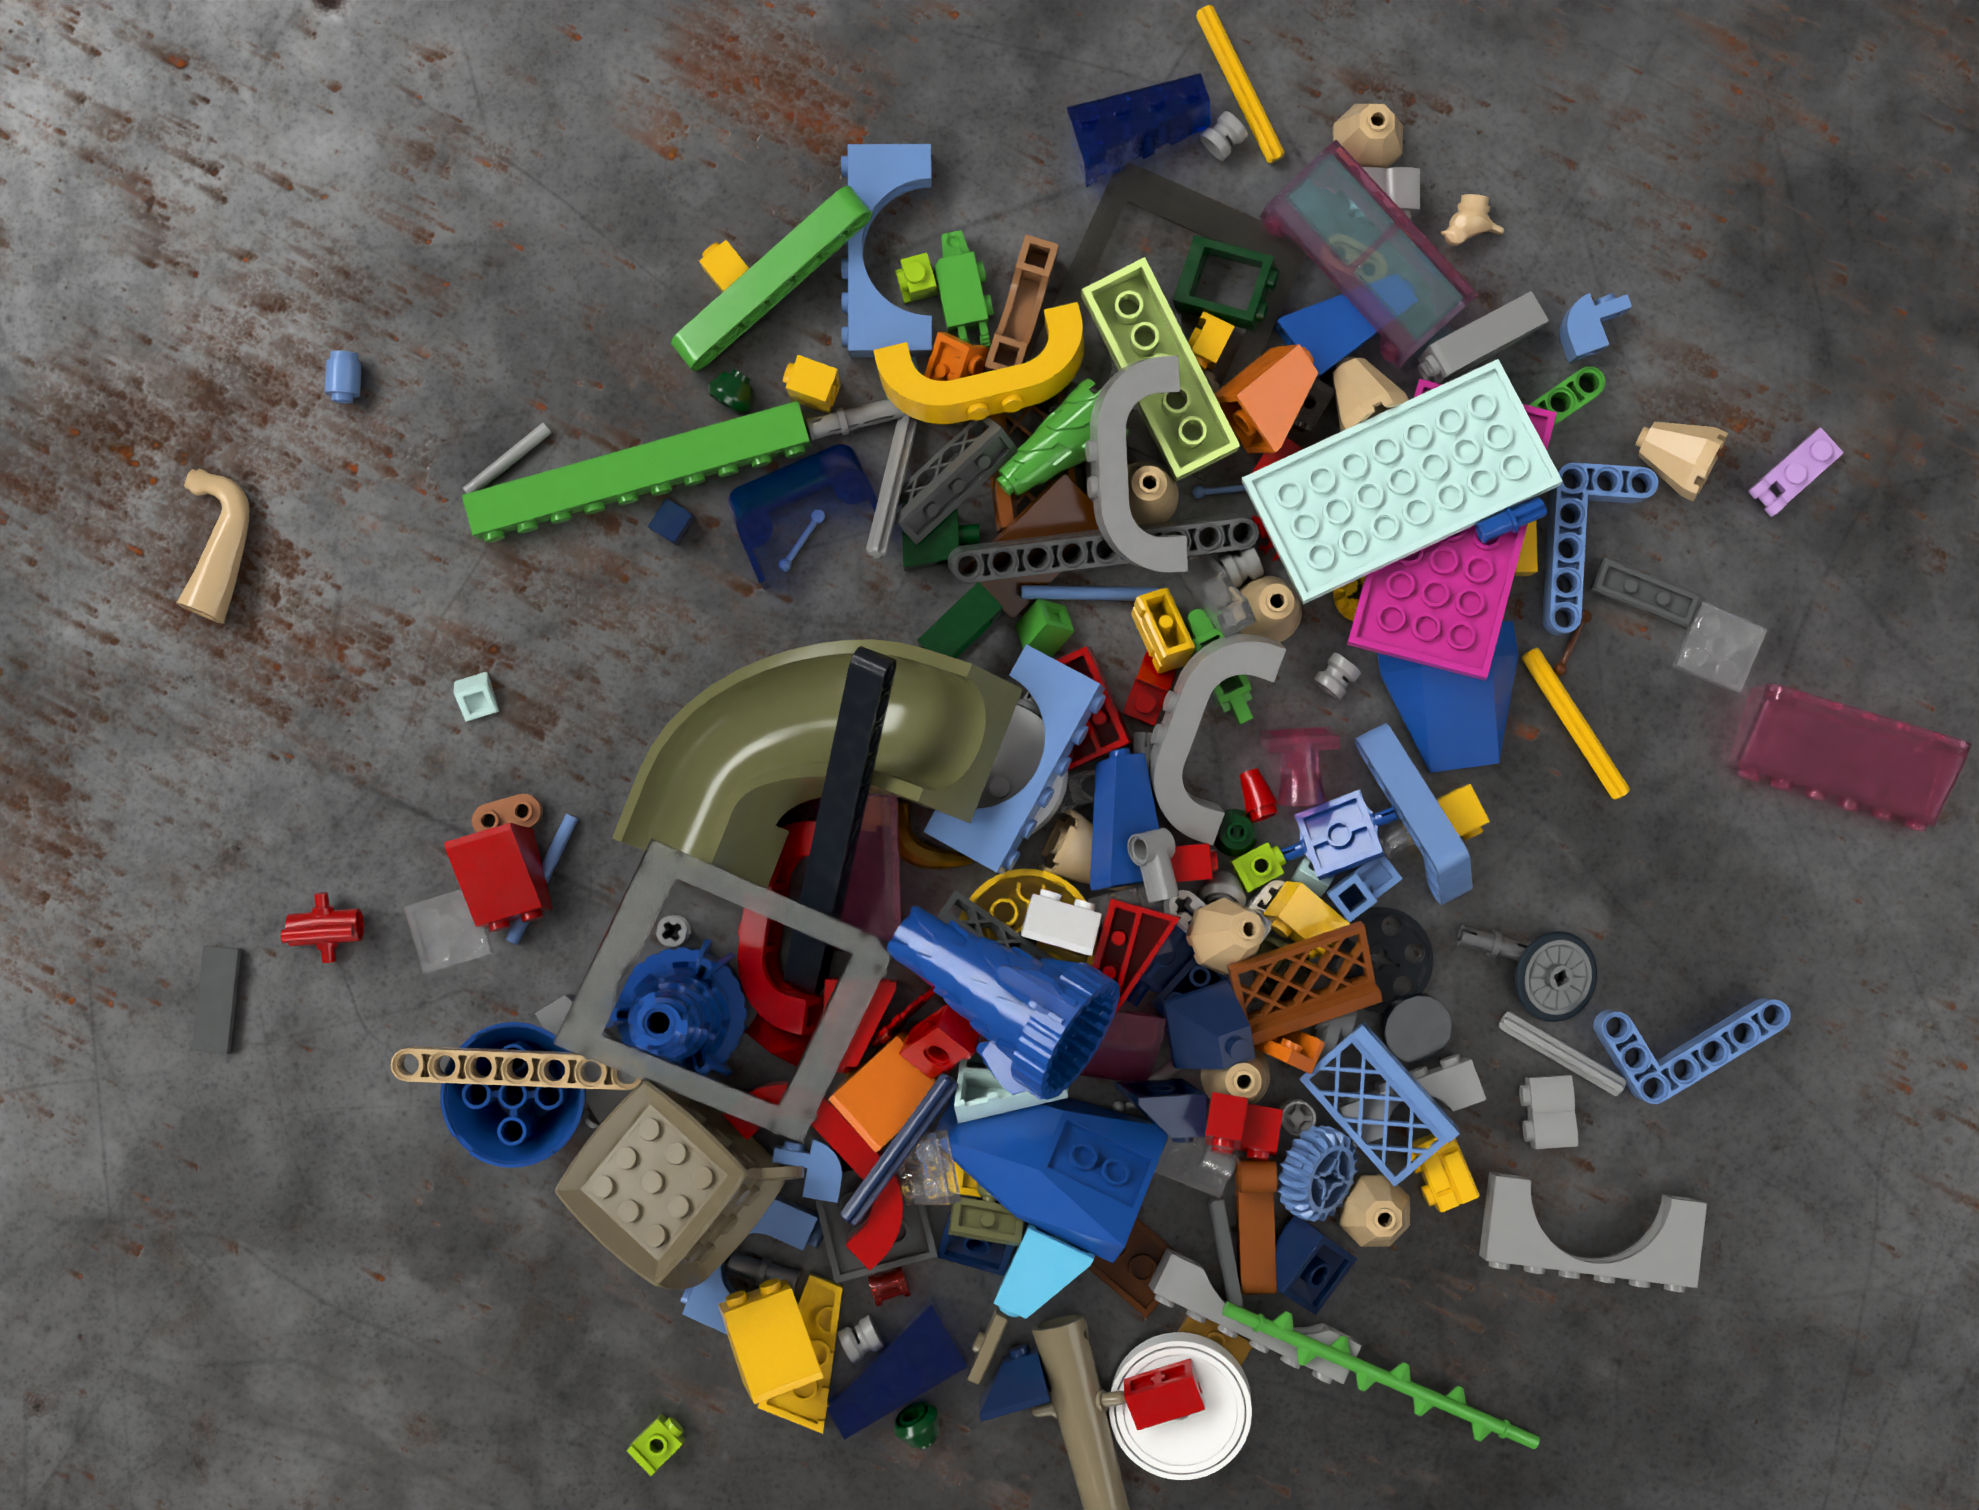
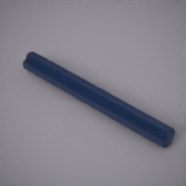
M943 1073L936 1080L842 1209L840 1215L847 1223L853 1226L859 1224L958 1088V1083L954 1078Z

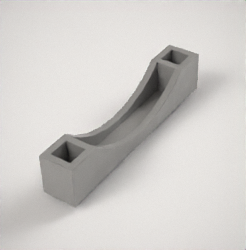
M1168 1247L1166 1248L1148 1285L1153 1293L1156 1294L1155 1300L1170 1308H1173L1176 1303L1187 1309L1185 1314L1201 1323H1205L1206 1319H1209L1219 1324L1217 1329L1222 1333L1235 1339L1240 1334L1250 1339L1248 1344L1253 1348L1266 1354L1271 1349L1282 1354L1280 1360L1297 1369L1300 1368L1301 1365L1297 1361V1349L1295 1346L1263 1332H1254L1251 1327L1223 1316L1222 1310L1226 1302L1214 1290L1202 1266L1197 1261ZM1324 1323L1293 1328V1330L1329 1346L1340 1336H1345L1348 1338L1350 1355L1357 1357L1362 1346L1355 1338ZM1318 1356L1305 1365L1313 1369L1311 1375L1328 1384H1331L1332 1380L1344 1384L1350 1371Z

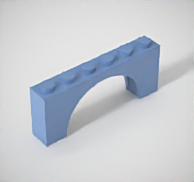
M848 144V156H841L842 177H848V186L853 188L872 211L873 215L870 221L844 244L848 245V258H842L841 273L842 279H848V292H842L841 305L842 313H848V327H842V348H848L850 358H875L873 350L907 342L911 357H930L932 352V316L905 311L889 302L879 293L871 282L864 266V245L872 222L888 203L907 192L922 188H932L931 144Z
M1027 644L1009 676L1021 683L1030 692L1043 718L1045 745L1035 774L1027 785L1012 798L995 806L976 809L971 824L934 811L923 831L999 874H1004L1006 869L1011 871L1020 856V852L1017 851L1023 838L1029 839L1035 830L1037 821L1034 818L1040 807L1045 808L1049 804L1054 794V789L1051 788L1057 776L1062 777L1066 773L1072 760L1068 757L1075 744L1079 746L1083 742L1089 729L1086 726L1088 719L1092 713L1097 714L1106 698L1103 695L1105 688L1100 683Z

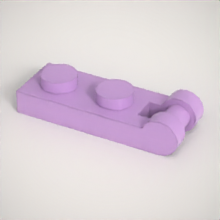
M1820 427L1747 492L1754 499L1758 497L1766 506L1764 508L1766 513L1772 517L1844 452ZM1772 484L1781 492L1777 497L1769 489Z

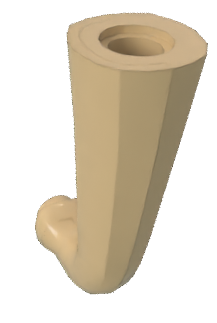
M200 468L198 470L191 469L186 477L184 487L196 496L206 494L215 496L221 502L222 511L195 571L180 594L176 604L199 616L225 624L247 537L250 512L249 502L243 489L232 479L210 474Z

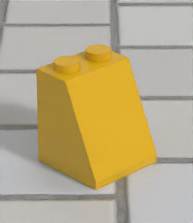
M774 1278L767 1280L759 1285V1289L748 1293L745 1291L734 1292L725 1298L726 1301L718 1303L742 1382L754 1404L823 1378L794 1293L786 1279Z

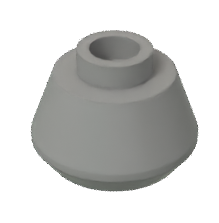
M1219 871L1212 874L1213 879H1207L1198 892V898L1206 905L1224 897L1244 906L1246 903L1241 881L1228 871Z

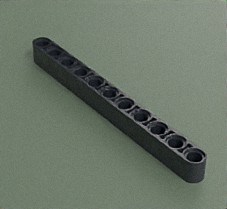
M862 646L858 647L853 654L847 672L784 973V982L814 995L820 994L825 986V979L829 975L897 666L896 659Z

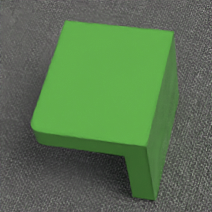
M1039 598L1016 624L1022 648L1024 649L1027 644L1049 657H1053L1074 633L1066 606Z

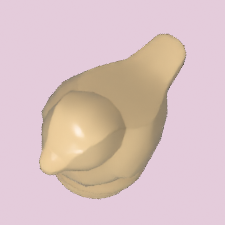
M1476 194L1461 195V202L1457 206L1459 212L1451 217L1449 227L1445 231H1441V235L1444 236L1445 242L1448 245H1461L1467 239L1484 232L1503 235L1504 228L1493 223L1488 216L1490 206L1488 205L1489 197Z

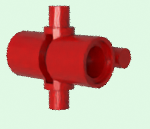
M328 892L314 893L315 907L312 908V912L287 915L285 929L281 930L282 943H288L290 947L316 945L317 950L321 951L322 963L335 962V948L338 947V943L362 941L364 936L362 911L360 908L334 910L333 905H329Z

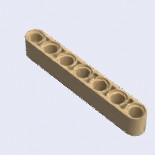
M413 1046L401 1049L395 1053L391 1060V1071L399 1080L406 1082L631 1090L646 1080L648 1065L640 1056L631 1054ZM407 1054L414 1055L418 1060L419 1066L415 1073H410L404 1067V1059ZM444 1055L450 1056L455 1062V1070L451 1075L444 1073L440 1068V1061ZM480 1057H486L492 1064L489 1076H483L477 1071L476 1063ZM516 1058L523 1059L528 1064V1074L524 1078L518 1077L513 1072L512 1065ZM554 1059L559 1060L565 1066V1074L562 1079H556L549 1073V1064ZM589 1061H594L600 1065L602 1074L599 1080L594 1081L586 1076L585 1066ZM629 1062L637 1067L638 1078L635 1082L626 1081L622 1077L621 1068L624 1063Z

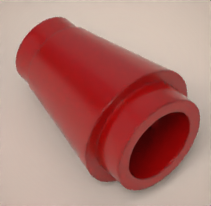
M1259 768L1241 773L1239 777L1246 815H1250L1252 822H1260L1277 815L1279 812L1276 806L1279 803L1260 773Z

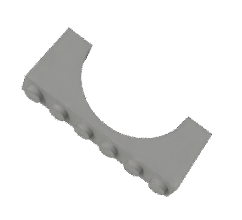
M1489 1172L1479 1256L1489 1261V1267L1509 1270L1510 1264L1524 1266L1523 1271L1535 1274H1545V1269L1559 1270V1276L1580 1279V1273L1594 1275L1593 1280L1599 1282L1615 1283V1278L1629 1279L1628 1284L1636 1287L1650 1288V1283L1652 1282L1664 1284L1663 1289L1684 1293L1686 1287L1698 1288L1707 1203L1695 1198L1662 1194L1660 1208L1653 1224L1637 1243L1612 1256L1584 1258L1560 1250L1545 1235L1533 1210L1530 1179L1519 1175Z

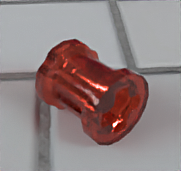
M902 1266L897 1267L896 1271L878 1277L874 1275L868 1276L869 1286L877 1307L882 1306L883 1301L900 1295L905 1297L911 1296L908 1280Z

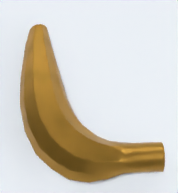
M896 804V822L893 829L892 842L895 851L906 863L925 869H948L972 864L973 859L962 853L932 847L920 841L911 828L909 804Z

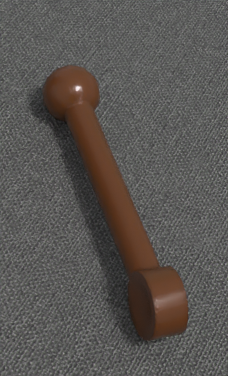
M1582 610L1580 625L1574 630L1560 662L1553 667V671L1557 676L1566 674V664L1584 625L1592 619V614L1588 610Z

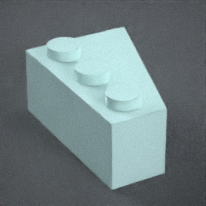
M976 1052L969 1060L964 1058L960 1060L954 1109L958 1123H963L1068 1098L1069 1087L1059 1096L1048 1100H1040L1027 1091L1012 1095L995 1079L982 1057Z

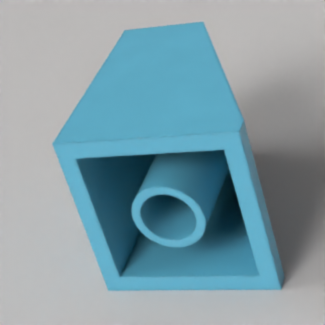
M1028 1223L1022 1235L1021 1244L1017 1247L993 1304L999 1306L1003 1313L1011 1317L1021 1316L1027 1319L1091 1266L1095 1255Z

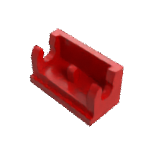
M1191 1358L1123 1379L1124 1398L1137 1431L1206 1410L1201 1395L1203 1391Z

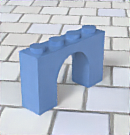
M777 1195L749 1234H766L803 1251L819 1217L818 1212ZM724 1262L703 1283L685 1289L680 1302L686 1304L682 1315L727 1334L718 1303L726 1301L725 1298L728 1295L738 1291L730 1284L726 1276Z

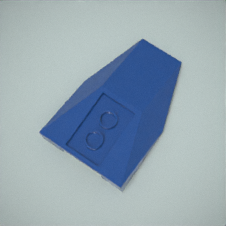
M955 1091L946 1106L931 1141L1015 1217L1114 1263L1126 1246L1168 1135L1151 1121L1070 1097L958 1123L954 1109Z

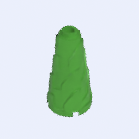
M1087 378L1078 384L1064 402L1042 422L1034 434L1017 449L1018 452L998 470L1001 476L996 480L1008 496L1012 493L1020 496L1039 483L1043 484L1064 470L1087 460L1085 444L1086 441L1090 440L1091 413L1097 396L1101 391L1100 389L1095 394L1090 391V388L1096 384L1091 379ZM1126 429V436H1128L1129 430Z

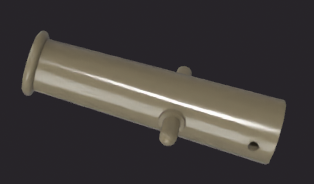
M1085 1314L1063 1315L1033 1326L1032 1333L1052 1399L1048 1403L1032 1407V1414L1035 1417L1053 1415L1055 1419H1058L1083 1509L1133 1510L1129 1508L1107 1413L1110 1406L1126 1403L1124 1391L1106 1393L1102 1389Z

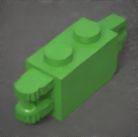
M962 230L942 234L943 258H940L935 265V277L947 332L949 334L958 333L959 339L970 344L966 331L979 328L980 344L990 350L991 343L987 328L988 316L994 315L990 294L983 295L981 282L986 281L983 261L976 262L974 251H969Z
M1201 608L1189 611L1185 621L1195 645L1192 656L1211 642L1227 637L1222 626L1214 629L1209 617L1206 616L1207 613L1202 611ZM1246 674L1231 676L1215 687L1211 695L1217 707L1220 706L1224 713L1231 710L1239 726L1253 719L1246 703L1253 699L1250 694L1252 688Z

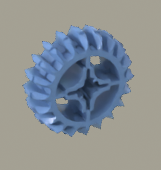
M1312 1125L1308 1131L1302 1130L1300 1139H1293L1292 1148L1285 1151L1287 1156L1285 1161L1280 1163L1282 1172L1277 1176V1179L1281 1183L1277 1187V1191L1281 1194L1280 1202L1285 1205L1286 1210L1306 1221L1315 1222L1316 1220L1324 1221L1328 1215L1334 1216L1336 1207H1343L1344 1198L1350 1195L1349 1189L1352 1184H1355L1353 1177L1358 1171L1355 1163L1359 1156L1355 1154L1356 1147L1351 1143V1138L1346 1136L1345 1133L1330 1126L1321 1125L1317 1127Z

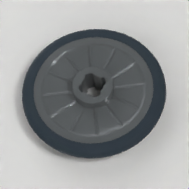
M1562 931L1546 933L1531 942L1519 959L1515 974V986L1519 1000L1531 1015L1540 1020L1548 1022L1567 1020L1578 1014L1590 1001L1597 983V964L1590 947L1578 936ZM1555 974H1559L1558 980L1554 979Z

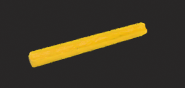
M1212 5L1202 7L1197 11L1196 18L1266 161L1268 163L1276 162L1283 157L1285 151Z
M1533 648L1522 656V661L1611 798L1615 800L1625 796L1630 791L1628 784L1540 649Z

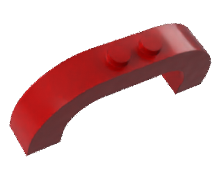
M816 820L795 822L782 827L788 830L789 834L764 898L743 892L744 909L742 920L738 927V973L748 1001L767 1022L781 1030L799 1035L819 1031L823 996L800 991L784 982L779 955L790 877L796 865L810 854Z
M777 1081L760 1085L743 1094L722 1114L746 1140L765 1123L781 1116L801 1118L817 1130L863 1181L883 1155L881 1150L884 1146L878 1152H875L828 1100L829 1096L803 1083ZM897 1172L872 1204V1210L867 1220L846 1240L845 1245L869 1271L887 1255L897 1239L901 1227L904 1201L902 1186Z

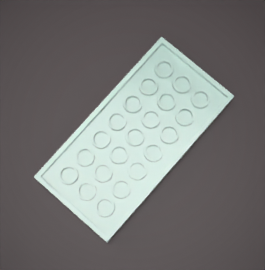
M1499 359L1242 477V483L1302 604H1305L1472 527L1476 522L1503 512L1507 507L1512 508L1552 490L1562 484V479Z

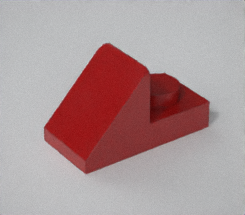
M1146 650L1122 714L1154 727L1177 669L1158 674L1152 662L1153 657H1150Z

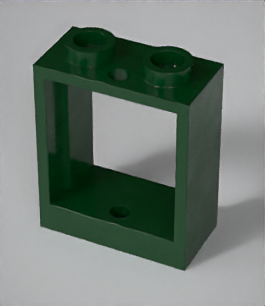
M1194 235L1173 297L1175 309L1199 317L1205 311L1235 327L1255 332L1258 321L1264 322L1267 315L1269 302L1265 301L1268 290H1274L1278 281L1280 270L1276 269L1274 256ZM1208 255L1261 268L1247 311L1195 297Z
M977 582L917 639L918 645L924 649L958 658L1003 615V606L980 582Z

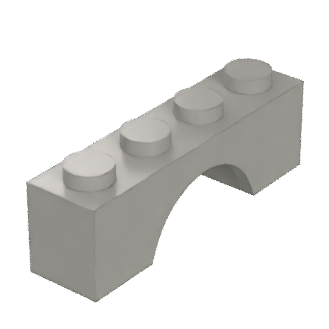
M1460 1054L1441 1059V1066L1428 1070L1427 1066H1422L1409 1071L1430 1096L1437 1098L1447 1109L1453 1112L1487 1100L1472 1059L1467 1057L1461 1058ZM1383 1080L1374 1084L1375 1090L1368 1092L1370 1094L1385 1095L1386 1081ZM1390 1086L1389 1095L1399 1096ZM1341 1097L1342 1102L1338 1103V1111L1344 1117L1358 1118L1360 1098ZM1364 1098L1363 1118L1384 1120L1385 1100ZM1389 1100L1388 1120L1393 1110L1402 1101ZM1350 1123L1358 1132V1123ZM1362 1123L1361 1137L1367 1143L1383 1138L1384 1125ZM1351 1138V1143L1353 1144V1146L1358 1147V1145Z

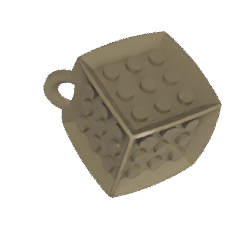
M656 1078L642 1081L601 1123L569 1165L555 1188V1194L576 1219L605 1248L630 1269L654 1286L669 1290H682L703 1283L733 1253L767 1211L786 1180L804 1178V1167H781L778 1163L772 1162L773 1157L752 1136L746 1140L722 1115L724 1111L682 1082L668 1078Z

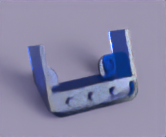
M844 444L834 445L740 485L730 493L728 498L729 510L756 577L764 590L770 588V584L754 548L767 543L772 536L773 524L768 515L769 513L833 486L837 497L842 502L848 505H857L869 500L875 514L877 498L856 452L850 446Z

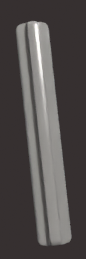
M1507 1011L1500 1019L1499 1029L1608 1093L1618 1096L1624 1090L1627 1082L1624 1077L1513 1012Z

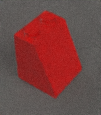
M507 823L444 842L446 853L476 927L489 928V932H497L510 928L509 922L522 919V922L526 923L543 918L542 912L553 909L533 828Z
M828 977L825 979L821 1066H829V1072L851 1073L853 1067L859 1065L899 987V979Z

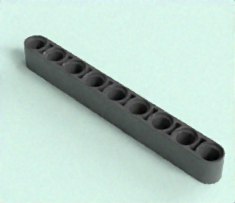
M1236 513L1138 525L1143 531L1153 536L1168 535L1172 531H1177L1178 535L1186 536L1187 556L1247 549L1256 543L1259 535L1258 526L1254 521ZM1244 523L1245 533L1241 538L1234 539L1233 530L1235 526ZM1210 527L1212 531L1210 540L1206 543H1200L1199 534L1201 530ZM1090 530L960 546L951 551L947 564L949 570L959 580L972 583L1127 564L1129 562L1116 554L1111 547L1108 553L1098 556L1096 552L1097 545L1105 539L1100 530ZM1071 543L1076 544L1075 556L1069 560H1063L1062 551L1064 547ZM1034 548H1041L1043 552L1041 560L1035 564H1029L1027 560L1029 552ZM999 552H1007L1008 561L1006 565L1001 568H994V556ZM965 556H972L974 560L972 569L967 572H959L958 563L960 559Z

